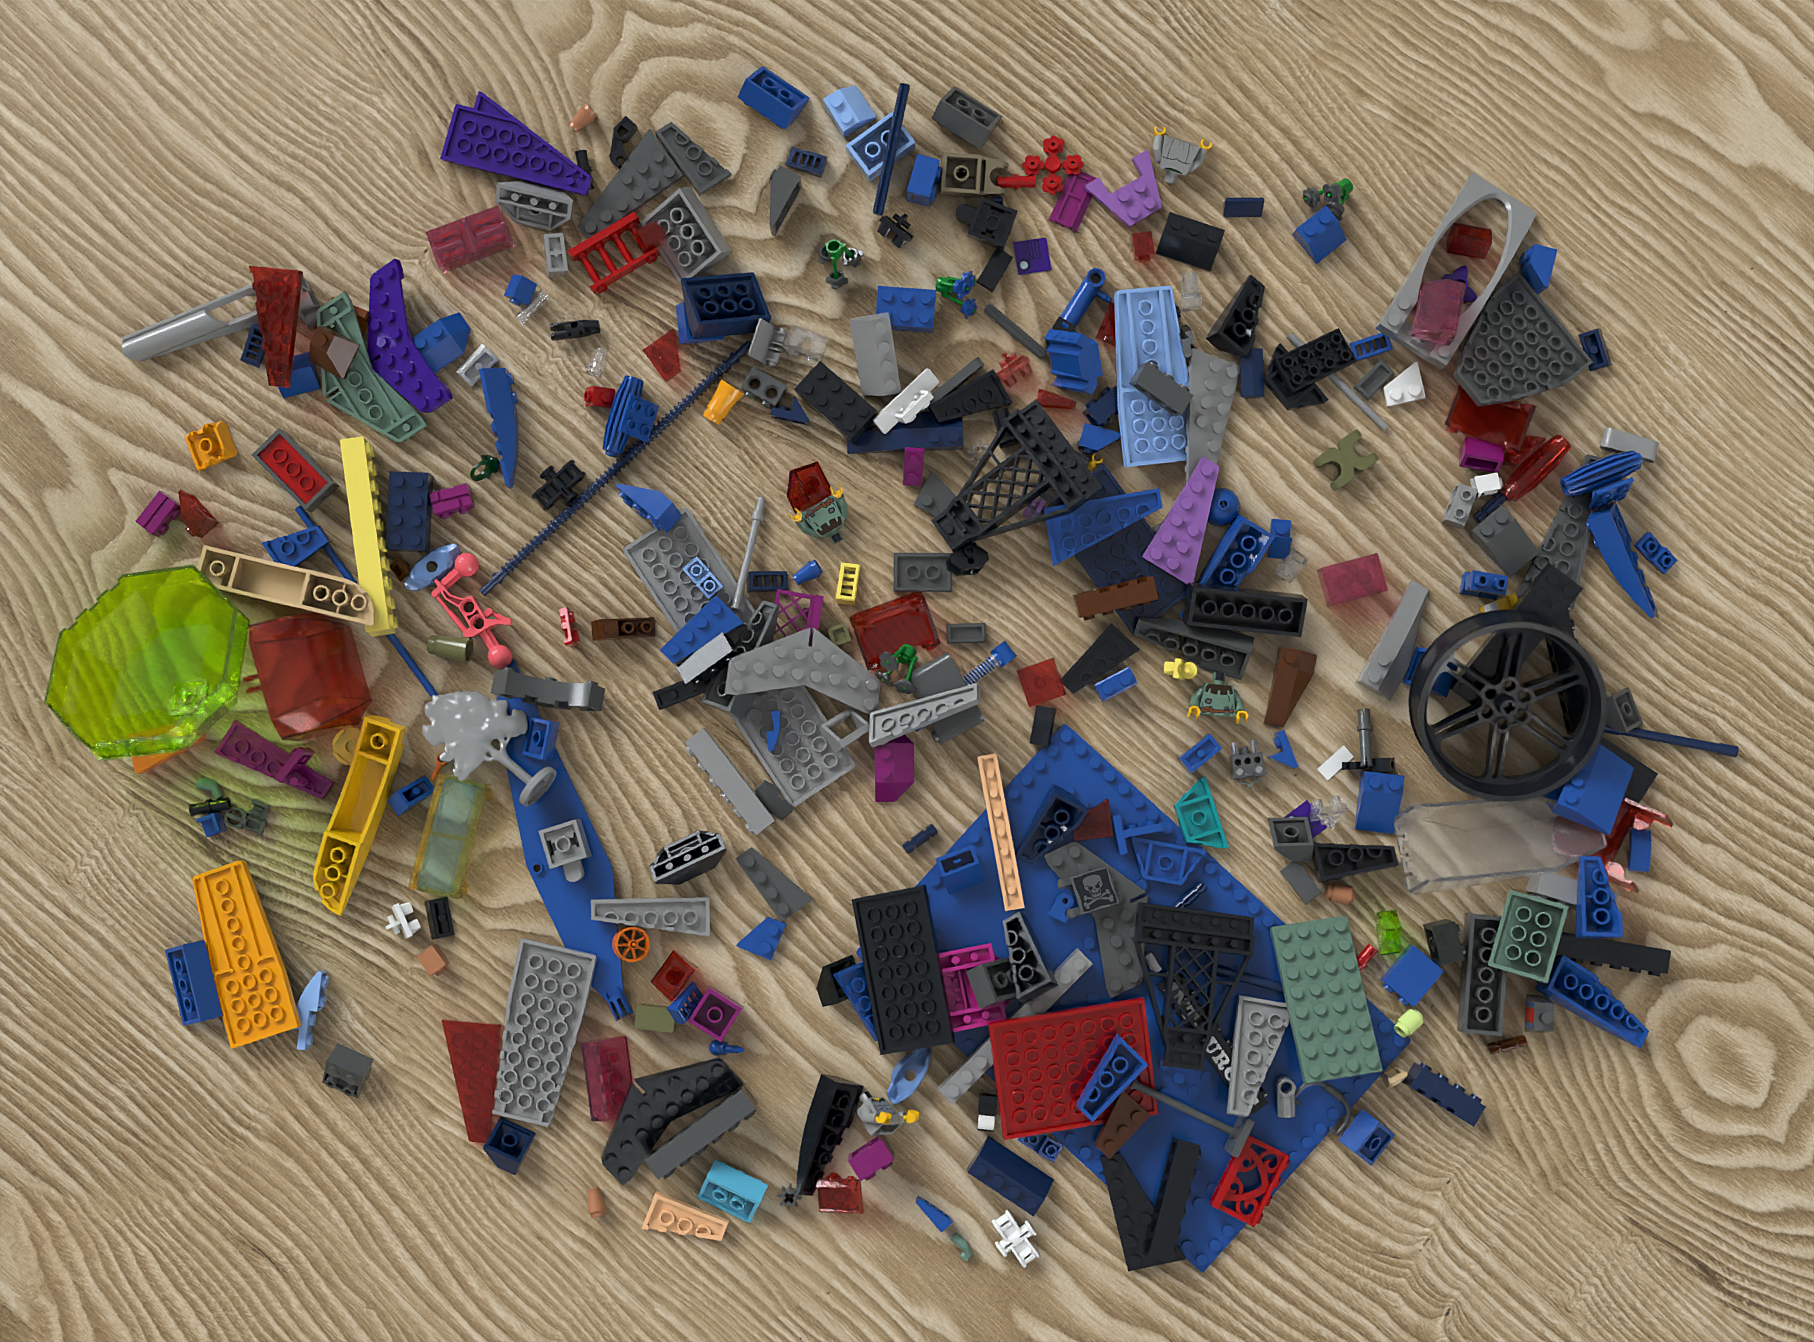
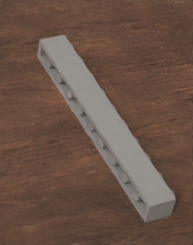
M1076 948L1053 971L1059 986L1025 1004L1021 1003L1007 1019L1045 1013L1093 963ZM990 1036L938 1087L939 1091L952 1104L993 1065Z

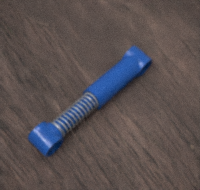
M1006 641L994 648L988 658L983 660V663L980 662V665L977 664L975 669L972 668V671L966 672L967 675H964L962 678L967 686L977 683V681L980 682V679L986 677V674L991 673V670L994 671V668L997 669L999 666H1005L1017 656Z

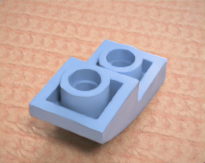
M697 556L682 568L708 599L723 587Z

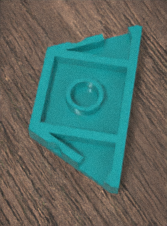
M1206 776L1201 777L1173 805L1185 843L1227 849L1229 846Z

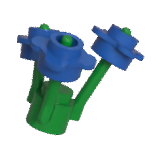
M972 271L963 273L962 278L949 276L947 278L941 276L938 278L936 291L941 293V297L948 298L962 306L960 312L965 314V319L976 313L975 298L972 300L966 299L965 302L958 300L963 299L965 295L970 293L972 287L975 286L976 277ZM954 292L956 295H958V299L951 296L949 293Z

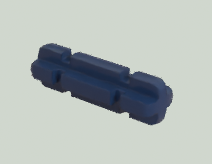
M1500 491L1494 496V499L1491 498L1481 508V511L1478 510L1473 515L1474 519L1481 523L1486 519V516L1488 517L1500 507L1499 504L1502 505L1507 500L1504 493Z
M930 824L926 827L925 831L922 830L910 838L911 841L907 840L903 843L902 847L906 853H911L914 847L918 848L929 840L930 836L936 835L938 831L933 824Z
M1198 882L1195 888H1191L1173 907L1185 908L1199 897L1200 893L1203 894L1207 890V887L1203 882Z

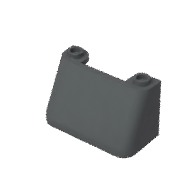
M948 652L912 671L910 682L917 689L914 692L917 699L967 686ZM978 705L972 706L931 723L933 726L931 735L936 743L939 742L941 745L984 722V717Z

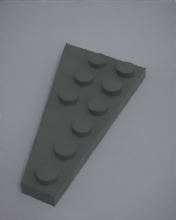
M650 129L579 223L578 227L586 239L630 213L635 212L683 178V174Z

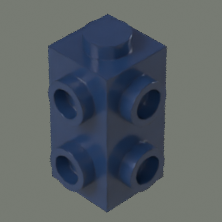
M1117 386L1112 388L1106 387L1099 393L1101 397L1097 400L1093 398L1085 405L1086 409L1082 413L1091 425L1103 427L1111 420L1109 417L1113 413L1115 415L1118 414Z

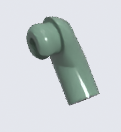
M204 777L196 782V788L198 790L211 791L214 800L224 797L217 781Z
M955 1233L950 1241L962 1250L959 1255L960 1258L968 1261L970 1257L972 1258L973 1251L968 1242L958 1233Z

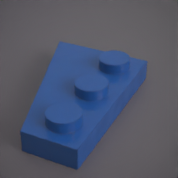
M314 526L287 536L262 542V545L274 562L297 567L331 541L321 526Z

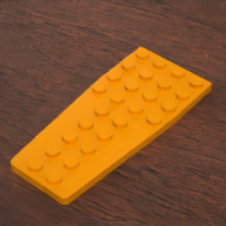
M235 861L194 876L192 882L200 922L230 1048H237L301 1027L287 972L246 861Z

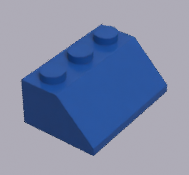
M764 66L745 79L737 97L744 104L751 106L760 115L767 117L784 130L796 120L810 97Z

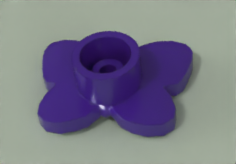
M1461 266L1456 269L1453 275L1446 274L1442 277L1443 285L1450 290L1448 301L1452 305L1457 304L1460 300L1463 302H1474L1477 299L1476 293L1468 287L1467 266Z

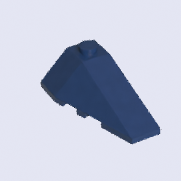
M1053 784L1027 830L1015 856L1030 864L1035 863L1058 841H1062L1069 832L1078 828L1089 809L1070 792Z

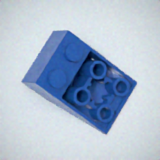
M623 484L615 485L620 491L618 495L623 499V502L630 508L634 507L637 513L645 520L648 519L658 531L662 529L667 533L682 517L674 503L660 491Z

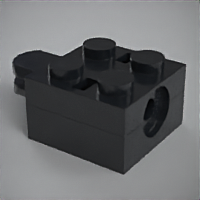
M981 197L977 208L968 204L958 206L956 218L959 222L970 226L968 231L969 238L1004 250L1018 211Z

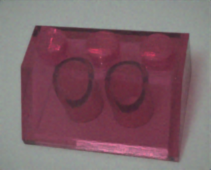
M1450 279L1422 283L1411 336L1449 346L1457 334L1466 283Z

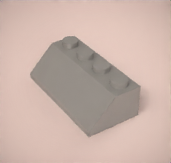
M889 313L850 318L862 395L886 396L901 393Z

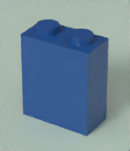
M1409 944L1382 976L1380 981L1384 983L1382 987L1391 994L1395 992L1399 996L1397 1000L1407 1007L1409 1004L1415 1007L1444 970L1414 945Z

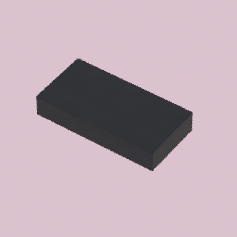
M1036 705L1030 744L1050 747L1056 708Z

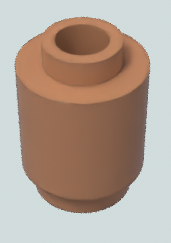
M1333 882V884L1328 883L1325 898L1331 902L1349 905L1355 899V891L1349 885Z

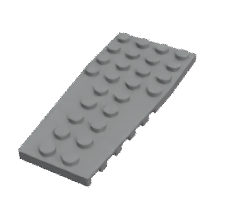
M521 938L507 1000L506 1024L502 1036L503 1046L500 1051L499 1059L501 1060L497 1073L498 1082L494 1094L493 1114L545 1127L551 1125L585 1015L598 955Z

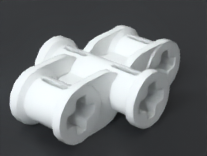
M1007 1209L1004 1215L997 1220H992L993 1225L1004 1238L1000 1242H995L1004 1257L1012 1250L1018 1261L1025 1268L1031 1260L1040 1257L1037 1249L1028 1239L1032 1235L1036 1236L1037 1233L1028 1220L1024 1221L1025 1224L1020 1227Z

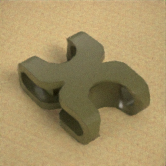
M1358 429L1340 440L1337 445L1338 449L1329 448L1313 461L1314 466L1317 468L1327 463L1333 464L1337 468L1338 476L1330 484L1333 491L1350 482L1354 478V472L1361 473L1379 460L1376 453L1366 457H1359L1355 453L1354 443L1361 438V433Z

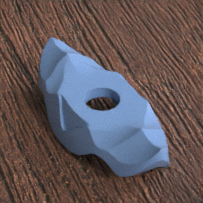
M457 544L441 546L420 558L410 571L405 581V588L410 591H420L435 585L434 581L436 579L441 581L451 572L456 558L461 554L459 546ZM430 561H435L438 565L435 572L427 570V564Z
M931 1047L913 1050L909 1055L902 1058L893 1069L891 1084L887 1090L888 1099L893 1105L906 1100L923 1081L931 1061ZM909 1070H913L916 1073L913 1081L906 1079V1073Z

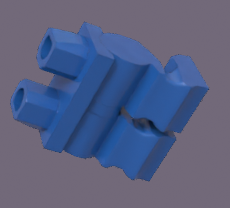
M1476 570L1472 572L1465 571L1462 575L1459 594L1475 597L1479 594L1481 598L1497 600L1498 596L1506 595L1508 576Z

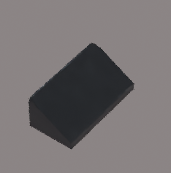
M443 897L425 901L431 939L455 935L448 898Z

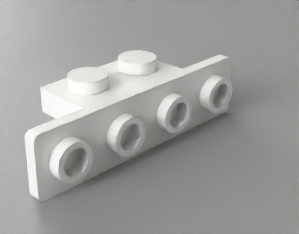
M926 368L873 418V422L884 434L898 422L910 423L916 418V414L920 410L929 406L930 401L934 398L930 391L939 384V380L930 369Z

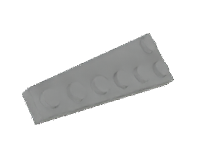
M709 897L592 899L591 920L710 936Z

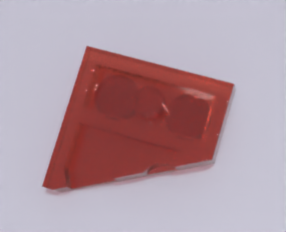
M1105 799L1102 803L1088 811L1080 826L1073 830L1074 842L1113 837L1109 799Z

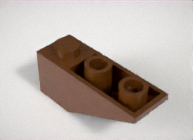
M654 617L598 619L591 622L592 641L655 637Z

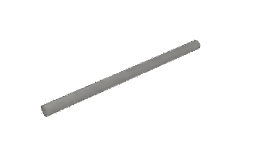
M1293 332L1287 337L1297 348L1304 345ZM1335 373L1328 376L1383 431L1389 427Z

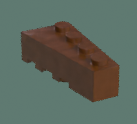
M1144 576L1072 595L1078 618H1083L1084 621L1095 618V614L1102 613L1105 616L1113 614L1115 609L1121 608V611L1132 609V605L1140 604V606L1151 604L1152 600L1159 599L1153 576Z

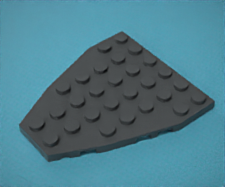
M1518 273L1490 296L1465 341L1453 377L1477 406L1517 401L1564 386L1592 364L1593 361L1524 277Z

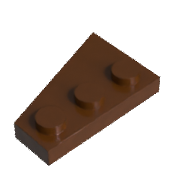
M1124 1090L1118 1096L1115 1104H1113L1110 1110L1111 1113L1107 1121L1104 1122L1094 1143L1109 1159L1150 1117L1149 1113Z

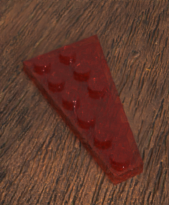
M249 266L250 273H253L254 279L252 287L256 291L257 301L255 305L260 333L263 334L264 340L262 348L265 350L267 358L265 366L268 384L273 387L290 388L303 271Z

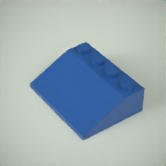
M1599 744L1586 765L1573 778L1561 786L1552 813L1609 836L1634 767Z

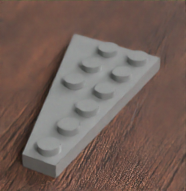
M1241 995L1237 997L1227 1114L1241 1117L1249 1116L1259 1088L1266 1077V1072L1272 1063L1283 1033L1289 1024L1290 1018L1286 1003Z

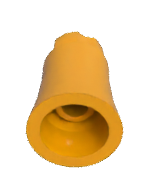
M721 379L703 416L719 425L734 404L742 397L743 393Z

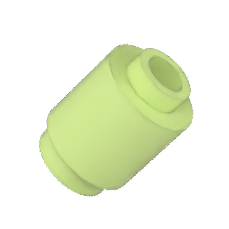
M1408 1009L1396 1021L1394 1029L1403 1038L1410 1036L1423 1024V1016L1417 1010Z

